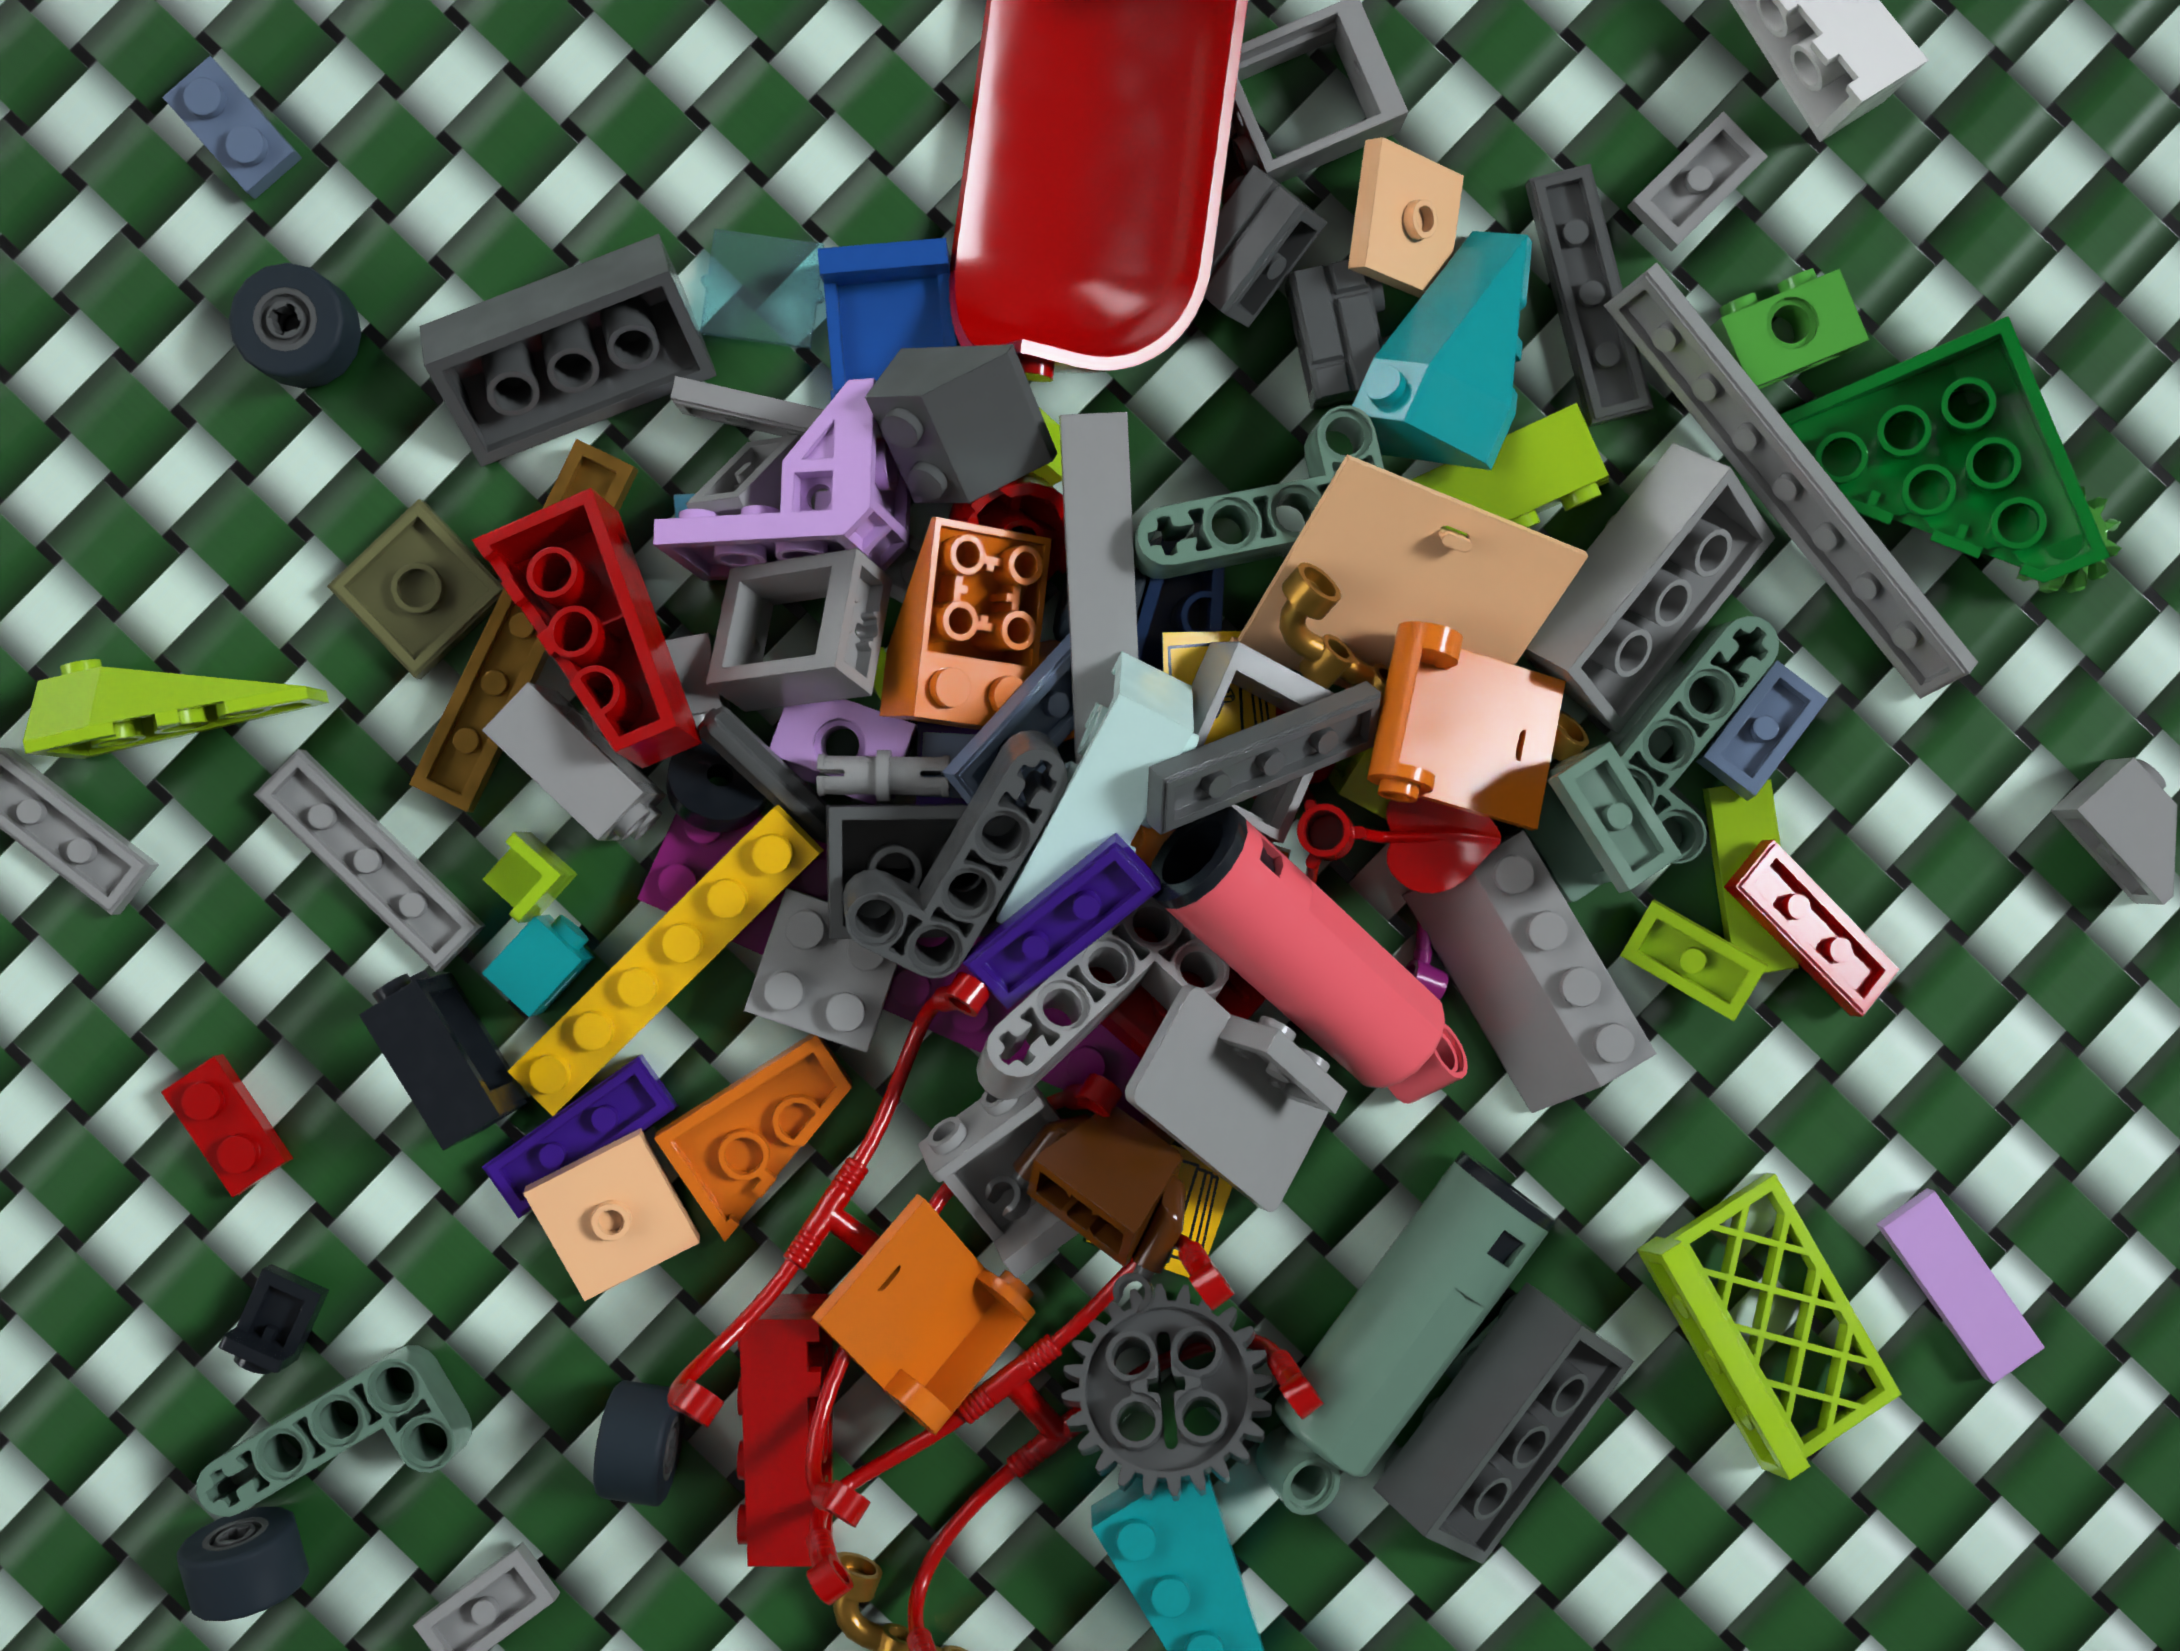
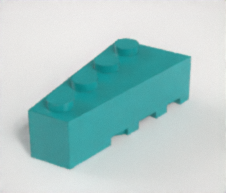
M1209 1474L1204 1475L1206 1495L1200 1496L1190 1480L1182 1482L1179 1501H1173L1167 1483H1159L1152 1500H1148L1144 1495L1143 1479L1136 1478L1125 1492L1119 1488L1091 1505V1526L1094 1533L1167 1651H1265Z

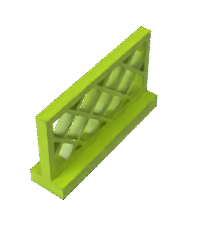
M1764 1174L1666 1238L1656 1236L1636 1249L1761 1469L1788 1480L1793 1479L1811 1467L1806 1458L1902 1395L1776 1174ZM1765 1195L1777 1213L1771 1239L1744 1232L1750 1205ZM1732 1217L1730 1228L1720 1225ZM1709 1231L1728 1235L1720 1272L1703 1268L1690 1243ZM1787 1234H1789L1794 1245L1786 1243ZM1743 1239L1769 1246L1761 1283L1735 1276ZM1784 1250L1800 1254L1808 1267L1802 1294L1776 1287ZM1709 1277L1719 1279L1717 1289H1715ZM1733 1283L1760 1290L1752 1328L1736 1324L1727 1310ZM1819 1288L1826 1300L1817 1298ZM1774 1294L1801 1301L1793 1338L1766 1332ZM1816 1305L1832 1309L1839 1322L1834 1349L1808 1343ZM1740 1332L1750 1334L1748 1345ZM1765 1338L1791 1345L1783 1383L1767 1379L1759 1366ZM1851 1344L1857 1355L1849 1354ZM1806 1349L1832 1356L1824 1393L1798 1387ZM1847 1360L1863 1364L1876 1387L1855 1402L1839 1398ZM1772 1388L1781 1390L1780 1399L1777 1398ZM1796 1394L1822 1400L1817 1427L1801 1438L1791 1422ZM1838 1405L1846 1407L1836 1414Z

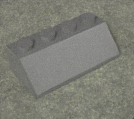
M1673 443L1656 465L1647 472L1644 480L1620 510L1610 518L1604 530L1586 552L1589 557L1524 651V655L1539 673L1566 681L1564 693L1617 734L1620 733L1775 539L1732 468Z
M1524 830L1508 831L1503 834L1500 845L1480 864L1469 878L1455 888L1435 894L1419 893L1413 890L1402 894L1415 919L1429 935L1431 946L1531 1113L1598 1089L1657 1054Z

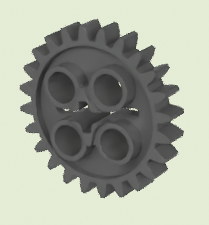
M1162 1283L1156 1284L1154 1303L1148 1311L1142 1314H1137L1136 1312L1143 1299L1136 1289L1130 1290V1309L1124 1312L1112 1301L1107 1306L1111 1321L1104 1325L1094 1319L1088 1325L1092 1336L1095 1338L1093 1342L1074 1340L1072 1343L1074 1352L1084 1361L1083 1364L1066 1365L1063 1370L1066 1378L1079 1384L1078 1388L1062 1393L1064 1405L1081 1408V1411L1066 1420L1070 1432L1089 1430V1433L1078 1445L1082 1456H1086L1101 1450L1102 1454L1095 1467L1097 1473L1102 1477L1116 1466L1119 1467L1118 1486L1124 1492L1133 1484L1136 1478L1143 1479L1144 1495L1148 1500H1152L1159 1483H1167L1173 1501H1179L1182 1482L1190 1480L1200 1496L1206 1495L1204 1475L1213 1472L1218 1479L1227 1484L1230 1482V1475L1225 1462L1229 1458L1246 1466L1250 1463V1455L1242 1445L1243 1440L1246 1439L1253 1442H1263L1264 1431L1252 1421V1418L1271 1416L1272 1405L1265 1400L1255 1397V1395L1273 1389V1382L1271 1376L1254 1374L1253 1371L1262 1367L1267 1362V1353L1265 1350L1246 1351V1348L1255 1338V1330L1252 1326L1242 1328L1236 1332L1232 1330L1237 1319L1236 1308L1232 1306L1219 1316H1216L1203 1299L1198 1306L1191 1304L1189 1285H1183L1176 1301L1167 1300ZM1162 1334L1170 1337L1171 1370L1175 1387L1180 1389L1174 1393L1178 1444L1174 1449H1168L1165 1446L1164 1410L1159 1393H1155L1161 1390L1162 1386L1158 1354V1337ZM1196 1342L1210 1346L1215 1352L1212 1363L1200 1370L1189 1369L1179 1360L1183 1349L1189 1344ZM1133 1347L1141 1348L1151 1356L1147 1368L1139 1374H1124L1116 1368V1360L1126 1349ZM1209 1407L1215 1410L1221 1417V1423L1217 1430L1206 1436H1197L1189 1432L1184 1424L1187 1415L1193 1409ZM1145 1412L1152 1416L1155 1420V1428L1151 1435L1140 1441H1130L1123 1437L1120 1433V1426L1124 1418L1129 1414Z

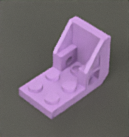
M874 378L848 380L782 460L780 510L771 506L750 505L743 507L739 515L718 516L717 513L710 510L685 509L679 512L678 518L654 519L653 545L703 581L728 580L731 568L854 548L859 549L885 571L909 547L911 494L865 398L876 383V380ZM824 488L828 489L827 491H818ZM815 493V507L813 509L811 499Z

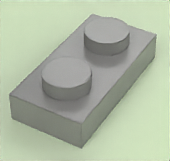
M1723 111L1633 199L1627 208L1672 252L1768 156Z
M522 1542L422 1615L413 1627L431 1651H488L552 1604L559 1596L560 1591L524 1542Z

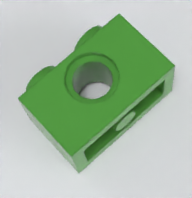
M1814 268L1795 274L1777 284L1779 294L1760 302L1755 292L1737 298L1718 309L1721 318L1710 326V329L1759 390L1846 355L1869 340L1840 269L1818 278ZM1773 317L1783 318L1790 323L1794 331L1793 343H1785L1775 336L1772 330Z

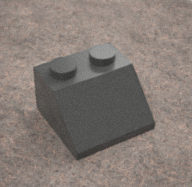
M1013 344L901 348L865 396L914 503H971L1052 462L1058 454Z

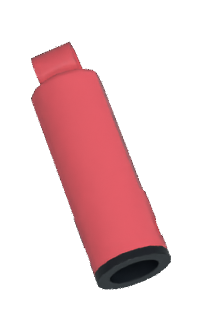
M1232 806L1178 827L1163 843L1150 867L1161 880V890L1152 897L1364 1086L1374 1088L1388 1087L1397 1099L1403 1103L1411 1104L1462 1079L1467 1074L1466 1054L1456 1034L1445 1024L1441 1001Z

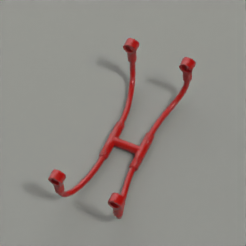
M958 972L950 985L937 988L933 996L922 1006L908 1033L873 1122L853 1158L848 1157L845 1160L838 1174L831 1181V1184L802 1225L798 1235L795 1236L787 1251L783 1254L785 1261L773 1278L747 1308L691 1361L673 1381L667 1396L668 1404L673 1410L687 1415L707 1428L723 1406L724 1401L696 1383V1381L762 1316L787 1287L799 1269L804 1270L807 1267V1264L813 1258L814 1253L817 1252L818 1247H820L829 1232L862 1256L880 1238L877 1233L844 1209L854 1195V1192L858 1189V1186H860L861 1181L864 1180L869 1172L866 1166L875 1153L891 1121L919 1048L936 1014L939 1011L959 1010L968 1016L976 1017L990 997L991 992L988 990V987L977 978L964 972ZM1090 1073L1083 1084L1069 1085L1063 1091L1046 1098L1055 1110L1067 1107L1070 1110L1088 1109L1102 1117H1109L1123 1094L1108 1079L1101 1075ZM943 1182L928 1203L940 1214L954 1194ZM839 1346L824 1379L813 1413L806 1446L805 1480L812 1502L817 1508L831 1513L838 1519L856 1528L871 1502L838 1480H835L833 1483L823 1482L822 1452L828 1421L840 1384L851 1360V1357Z
M1181 1234L1174 1249L1179 1251L1178 1257L1190 1276L1188 1279L1209 1308L1214 1311L1235 1293L1215 1267L1203 1246L1199 1242L1192 1241L1187 1236ZM1133 1259L1125 1268L1122 1267L1086 1306L1054 1335L1046 1334L1038 1342L1034 1343L1033 1346H1030L987 1379L982 1385L978 1386L972 1393H969L936 1435H933L928 1430H924L840 1480L843 1484L856 1490L876 1476L949 1435L964 1423H974L975 1420H978L980 1416H983L1006 1397H1009L1040 1431L1032 1440H1029L1006 1459L1007 1464L989 1478L957 1510L926 1553L917 1571L909 1596L907 1612L909 1630L907 1645L909 1651H937L931 1632L924 1627V1603L933 1574L957 1535L976 1513L1004 1486L1016 1477L1023 1478L1030 1471L1034 1470L1035 1467L1039 1466L1040 1463L1044 1462L1045 1459H1048L1083 1432H1070L1066 1422L1072 1415L1081 1411V1408L1073 1407L1062 1416H1059L1028 1380L1052 1361L1056 1360L1057 1357L1061 1356V1349L1082 1332L1114 1300L1112 1292L1114 1283L1124 1274L1133 1273L1137 1265ZM1255 1334L1254 1340L1246 1349L1266 1351L1268 1368L1280 1385V1391L1299 1417L1304 1420L1321 1407L1324 1402L1288 1351L1280 1349L1269 1339ZM1196 1342L1189 1344L1183 1349L1179 1360L1184 1362L1199 1355L1213 1352V1349L1204 1343ZM1171 1350L1159 1355L1160 1372L1171 1367ZM1150 1360L1127 1374L1135 1375L1141 1373L1147 1368ZM815 1506L809 1521V1533L806 1537V1545L812 1568L806 1573L808 1581L818 1597L825 1604L831 1606L853 1588V1582L849 1573L839 1561L832 1534L826 1529V1521L830 1513Z

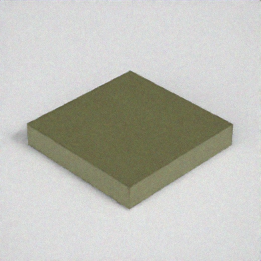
M418 499L327 586L411 675L417 679H422L494 610L504 589L501 584L502 581L437 513L421 499Z

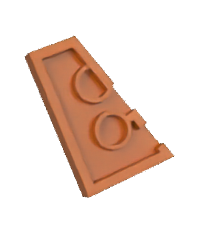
M810 1034L658 1130L654 1139L724 1242H726L759 1197L762 1198L776 1181L777 1175L801 1146L804 1147L852 1088V1080L824 1038Z

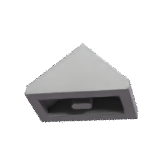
M791 435L747 442L686 503L687 508L710 510L717 513L718 516L739 515L743 507L750 505H765L780 510L782 460L799 441L800 436Z

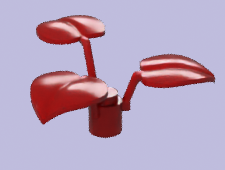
M1276 707V717L1287 713ZM1336 763L1314 771L1309 785L1318 784L1327 779ZM1309 786L1302 799L1306 811L1300 817L1297 826L1299 842L1309 852L1305 861L1307 866L1305 875L1315 884L1322 860H1338L1351 850L1355 840H1364L1376 843H1390L1387 851V865L1391 874L1408 889L1425 894L1442 893L1464 882L1501 843V833L1490 817L1479 816L1418 798L1417 802L1413 803L1389 801L1386 809V818L1390 831H1378L1362 826H1353L1350 818L1340 808L1331 804H1317Z

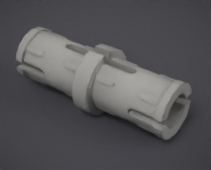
M877 750L876 756H832L818 754L817 770H820L821 774L844 775L816 776L818 796H825L826 794L876 795L877 801H891L892 795L949 797L950 782L946 777L923 776L943 775L942 771L950 764V755H943V757H893L891 750Z

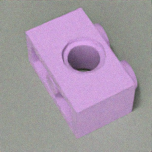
M847 699L787 706L782 711L769 748L783 759L802 780L816 784V776H819L820 770H817L818 754L827 755V740L835 731L851 729L857 735L859 750L856 756H876L877 750H891L893 757H909L917 737L918 726L902 719L879 716L880 711ZM826 774V775H829V776H843L844 774ZM847 795L869 804L877 803L876 795Z

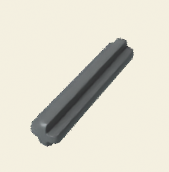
M727 707L712 708L708 711L698 726L699 735L774 806L779 804L811 838L826 843V805L829 804L821 796H818L804 780Z

